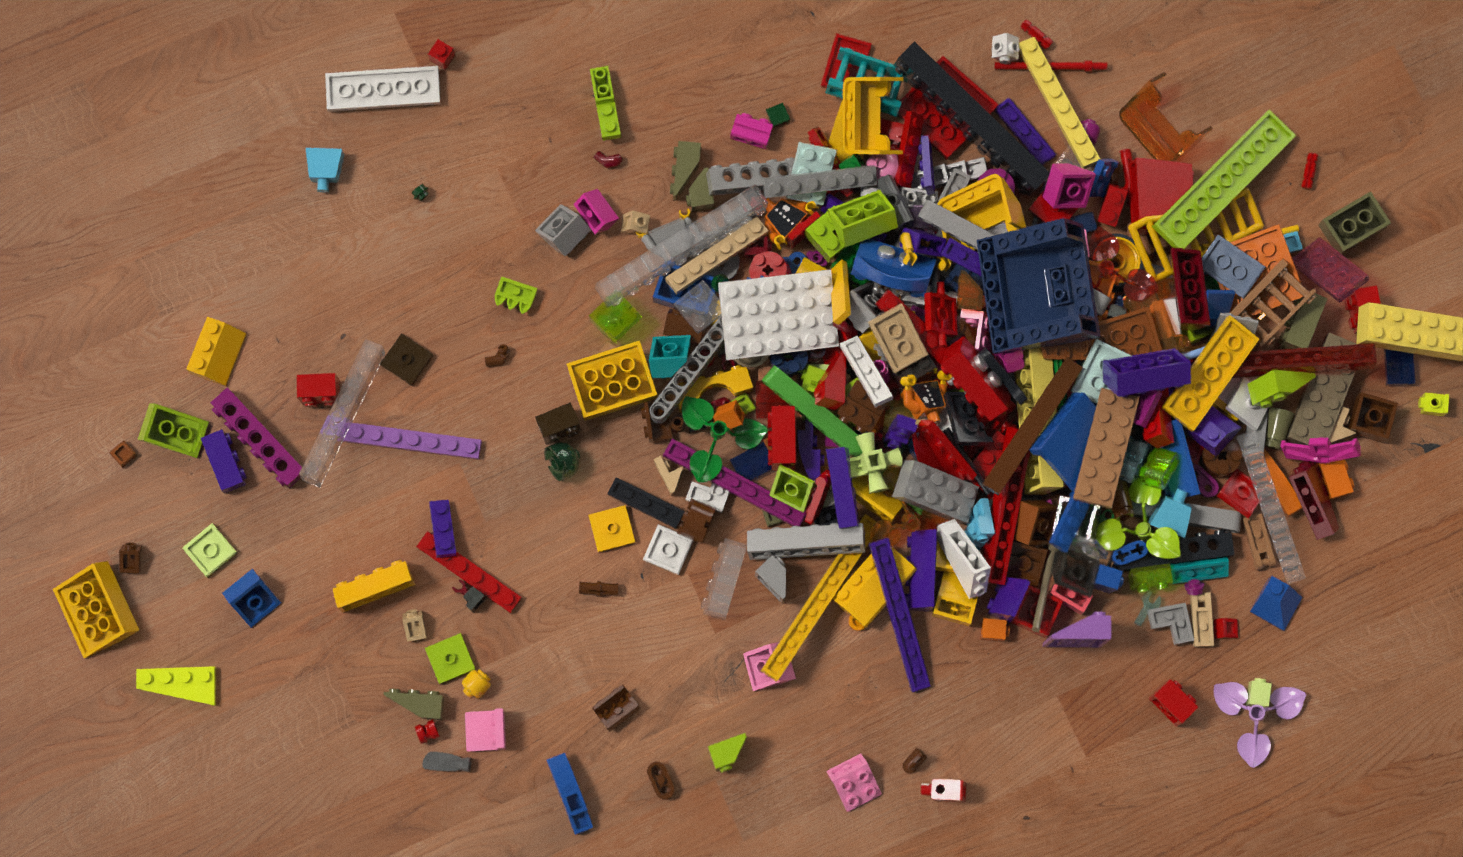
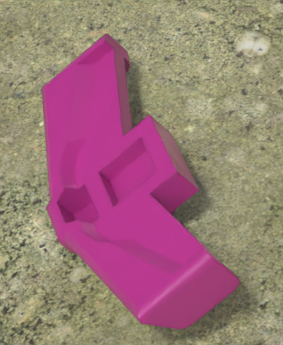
M1323 437L1310 438L1308 445L1287 443L1285 440H1282L1280 445L1286 459L1318 462L1320 464L1355 458L1361 455V446L1357 438H1354L1353 441L1333 445L1329 438Z

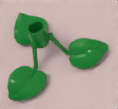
M685 396L682 404V417L685 424L693 430H699L703 425L711 427L710 434L714 438L709 453L699 450L690 458V470L699 483L708 482L719 474L722 468V459L720 456L712 453L717 440L722 439L726 432L735 437V442L740 448L748 450L755 448L768 431L763 424L745 418L742 425L733 428L734 433L730 431L723 421L707 423L714 416L712 405L706 400Z

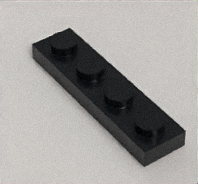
M617 477L607 493L608 496L674 529L679 525L685 512Z

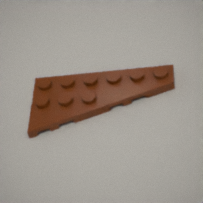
M1149 307L1098 322L1101 338L1096 339L1131 356L1162 351ZM1095 339L1041 347L1040 350L1043 359L1065 360L1068 357L1071 360H1086Z

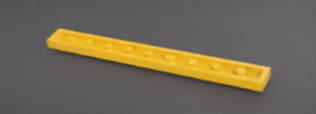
M865 514L859 523H863L866 549L881 525ZM862 553L837 554L760 671L776 682L779 680Z

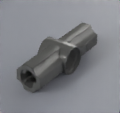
M892 175L882 176L877 180V186L895 208L899 230L903 231L904 228H911L914 225V219L907 207V198L901 195Z

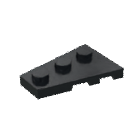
M946 392L944 400L956 446H991L994 441L984 431L985 426L982 422L978 421L974 414L973 406L965 398V393Z

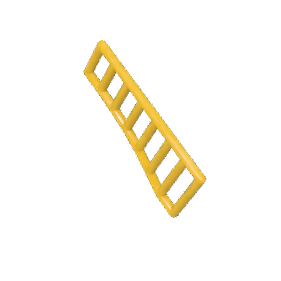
M1245 187L1229 203L1240 232L1234 235L1231 234L1222 211L1216 216L1225 239L1230 243L1249 236L1264 227L1248 187ZM1243 196L1255 224L1248 228L1236 202L1237 199ZM1163 215L1146 216L1128 226L1152 284H1156L1173 275L1171 264L1157 231L1152 227L1153 223H1156ZM1208 224L1203 231L1209 245H1211L1215 237ZM1145 225L1165 270L1157 275L1137 229ZM1195 237L1190 242L1192 249L1201 250ZM1208 248L1203 251L1201 250V257H1203Z

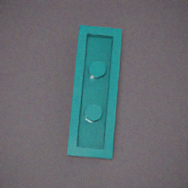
M1227 557L1170 564L1171 584L1184 583L1192 579L1207 580L1229 577V560Z

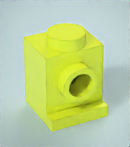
M1425 392L1422 397H1419L1418 408H1421L1420 414L1445 416L1448 413L1449 394ZM1432 400L1437 402L1436 406L1432 405Z

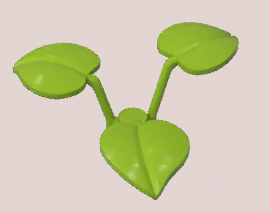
M1147 473L1136 479L1129 488L1131 500L1136 504L1142 503L1143 522L1139 523L1135 531L1122 528L1119 520L1107 519L1095 529L1092 544L1108 551L1118 550L1126 541V536L1123 532H1128L1134 536L1138 535L1140 540H1148L1146 547L1152 555L1164 559L1179 558L1181 552L1177 533L1172 528L1161 527L1153 534V530L1148 524L1145 505L1154 506L1159 502L1161 487L1157 478L1153 474Z

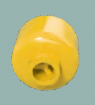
M480 669L478 671L472 670L462 680L463 692L469 698L473 696L481 698L491 687L489 682L491 679Z

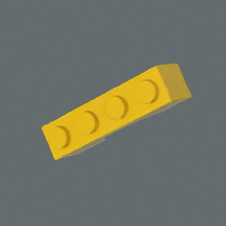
M737 365L732 367L731 371L725 373L722 370L713 373V376L705 378V376L699 377L685 396L701 398L705 391L714 387L725 388L734 396H739L745 392H752L753 385L747 367ZM681 382V383H678L677 385H678V386H685V385L687 384V382ZM685 396L678 404L680 413H682V404Z

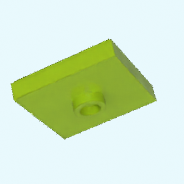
M461 633L425 648L439 684L475 670Z

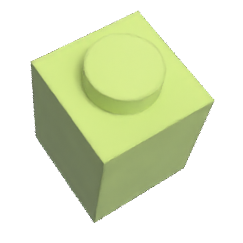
M1255 678L1254 681L1248 683L1246 706L1257 704L1263 708L1269 707L1271 683H1266V679Z

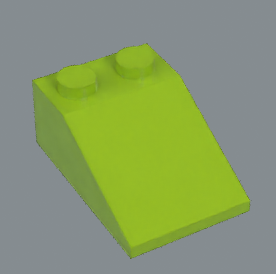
M1272 370L1247 384L1252 405L1261 406V408L1271 407L1272 403L1286 399L1285 396L1311 381L1316 375L1315 373Z
M149 403L138 440L197 458L202 445L201 438L205 435L209 421L155 403Z

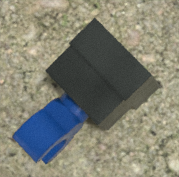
M1118 296L1116 304H1111L1106 319L1126 314L1127 308L1123 307L1125 297Z

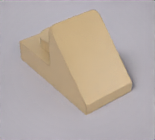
M1344 406L1341 407L1329 438L1331 444L1356 434V432L1343 427L1347 425L1350 419L1348 415L1350 409Z
M661 456L654 459V463L670 495L673 496L678 487L683 466L669 473L671 468L667 460H662Z

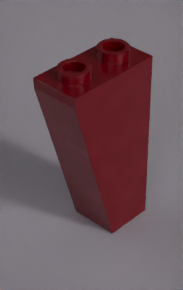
M1303 461L1298 464L1299 467L1293 469L1289 479L1318 540L1335 534L1339 529V525L1318 463Z

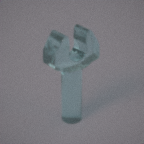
M1152 591L1147 592L1141 598L1144 606L1134 621L1138 626L1142 625L1148 615L1147 610L1159 608L1161 605L1160 596L1155 600V603L1149 602Z

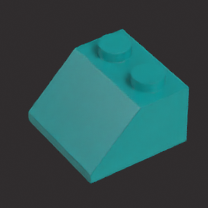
M691 335L653 337L649 355L652 378L663 379L672 377L687 362Z

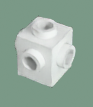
M1009 33L992 37L993 59L998 60L1001 64H1009L1011 61L1018 59V37Z

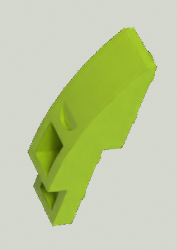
M608 66L590 69L602 140L621 138Z

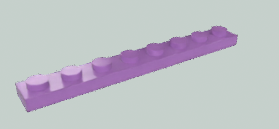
M329 420L327 440L479 460L482 440L336 420Z

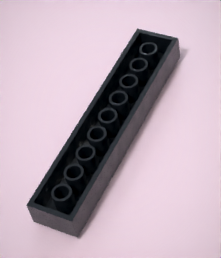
M915 41L898 57L894 64L896 72L901 76H905L914 89L918 88L923 93V98L936 106L939 114L950 119L949 123L955 129L959 128L963 132L964 138L969 142L972 141L982 155L986 154L991 159L990 163L995 168L1004 169L1012 177L1014 183L1018 185L1017 189L1022 194L1031 195L1049 177L1050 172Z

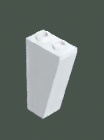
M955 519L939 524L936 539L968 598L983 595L987 590L991 567Z

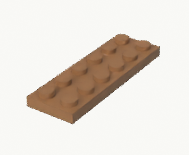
M1101 388L1073 500L1112 509L1139 403V396L1129 394L1127 397H1119L1111 390Z

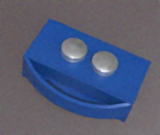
M866 239L861 241L851 274L855 275V278L858 280L868 279L873 281L874 294H878L881 286L884 285L892 288V293L897 297L900 291L903 290L909 292L911 296L919 298L920 296L924 297V293L927 291L936 259L915 253L918 258L913 266H911L910 261L905 265L902 260L906 253L902 248L873 239Z

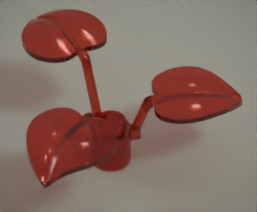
M1099 226L1093 232L1088 243L1090 258L1095 262L1102 261L1099 264L1100 275L1098 276L1097 284L1095 285L1092 281L1093 289L1103 294V291L1098 288L1102 279H1111L1115 275L1123 282H1126L1124 293L1133 301L1145 300L1158 291V286L1155 279L1148 272L1134 269L1128 273V279H1125L1118 271H1115L1114 264L1107 259L1116 257L1120 249L1119 242L1114 235Z

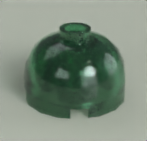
M565 442L554 443L545 448V461L549 459L551 466H548L549 471L557 481L567 480L576 474L580 459L577 449H574Z

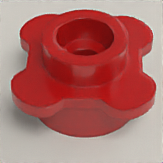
M1014 419L1010 422L1007 420L1002 425L1001 433L1003 435L1006 434L1007 427L1018 428L1014 423Z

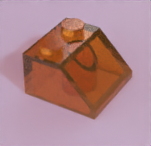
M960 270L956 309L981 311L986 305L983 290L965 270Z

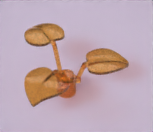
M895 464L889 466L882 475L888 487L887 490L883 491L887 497L893 496L902 468ZM899 500L905 510V514L902 516V524H894L892 526L888 520L877 521L870 529L869 543L889 538L890 545L893 547L901 538V532L897 527L903 530L906 528L910 532H915L919 528L921 530H937L939 524L950 520L923 509L922 515L917 517L908 510L905 502Z

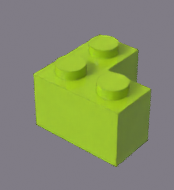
M827 211L805 229L804 236L829 263L844 250L845 246L834 234L836 231Z

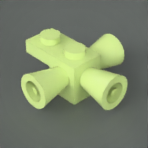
M874 432L856 436L855 438L862 450V454L850 458L852 478L868 475L869 494L887 490L888 487L881 472L886 467H902L900 450L896 448L884 454L882 449L875 450Z

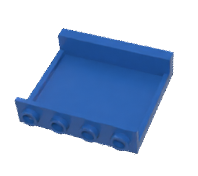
M1072 393L1029 449L1033 455H1041L1071 489L1070 497L1076 488L1096 406L1085 393Z

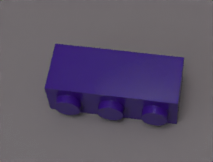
M221 429L202 437L201 441L221 491L225 494L245 486L244 479H247L244 469H240L237 462L240 459L236 450L232 451L230 444H233L230 434H226Z

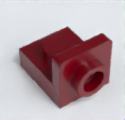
M764 236V247H760L758 244H752L745 249V258L753 259L757 254L771 251V242H768V236Z

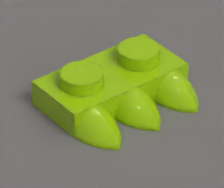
M501 276L495 293V303L499 306L507 299L509 310L519 303L520 312L524 314L530 307L532 308L538 289Z

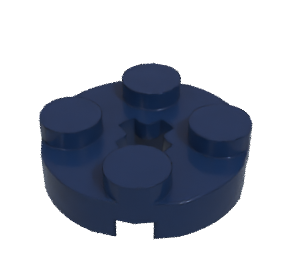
M807 350L770 355V363L772 367L775 365L786 375L793 377V375L801 374L806 369L808 364ZM792 355V358H794V360H789V362H786V358L784 356Z

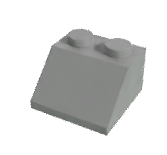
M560 204L535 232L557 252L566 256L587 236L591 229L577 213Z
M772 555L755 571V577L783 603L786 597V564L778 556L775 558Z

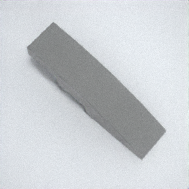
M982 157L967 162L960 161L949 165L942 164L933 167L935 189L946 186L954 168L970 175L969 181L979 179L988 170L986 158ZM921 170L913 174L911 185L913 189L926 190L925 188L922 189L921 177H924Z

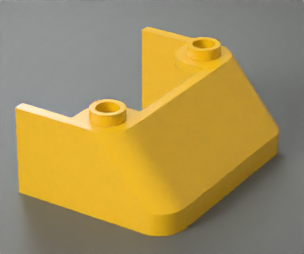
M848 77L844 80L842 146L847 154H903V150H890L891 144L888 136L880 135L881 97L889 94L891 81H903V77Z

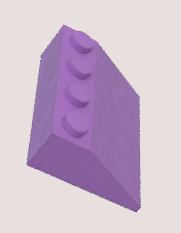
M1094 612L1091 616L1052 634L1043 642V647L1101 648L1111 640V615H1106V612Z

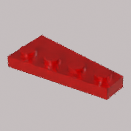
M921 420L917 426L947 474L961 480H973L977 476L975 471L933 420Z

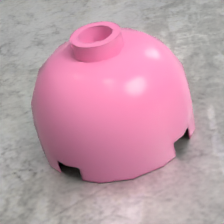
M872 154L868 158L866 166H876L877 180L888 174L892 175L894 179L898 170V155Z

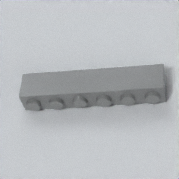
M832 523L824 526L814 524L810 527H774L765 530L756 528L747 531V553L750 560L769 559L772 555L775 558L777 556L779 558L865 552V530L863 523H859V526L842 529L839 528L838 523Z

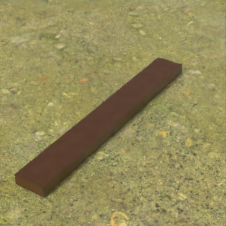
M1066 357L982 485L996 495L1000 494L1083 369L1082 366Z

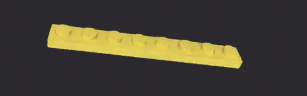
M1035 37L1020 42L1019 52L1079 164L1083 169L1096 165L1100 157Z

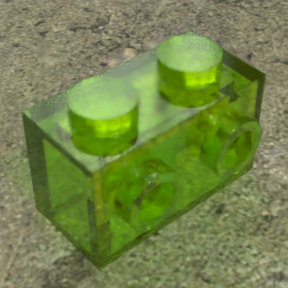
M1170 564L1133 568L1129 571L1131 591L1137 590L1138 593L1147 592L1149 588L1157 587V590L1168 589V586L1173 583Z

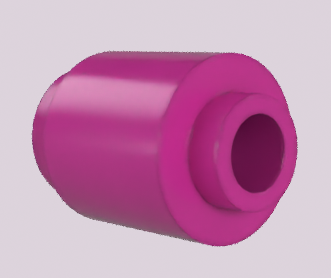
M882 360L873 361L885 384H887L891 379L887 363Z

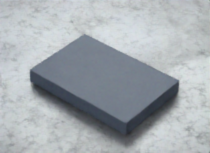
M1217 235L1202 257L1203 271L1228 289L1234 290L1243 299L1266 268L1220 235Z

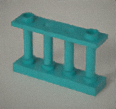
M840 47L837 59L841 60L836 79H829L825 93L843 99V79L849 63L859 66L856 77H864L866 69L877 72L876 77H884V75L888 77H903V82L906 83L908 79L896 72L894 64L855 52L850 48ZM894 81L890 96L881 97L880 112L897 116L901 106V101L897 100L902 81Z

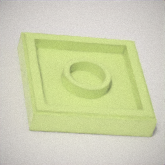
M213 523L182 548L207 578L237 554L236 550Z

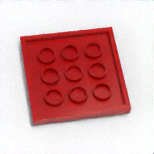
M942 56L936 62L990 115L998 107V104L947 58ZM912 87L900 100L901 106L897 115L903 121H905L906 111H913L923 115L921 135H928L932 146L948 160L966 141L963 132L959 128L955 129L949 123L950 119L939 114L936 106L932 102H927L922 96L923 93L918 88L914 89Z

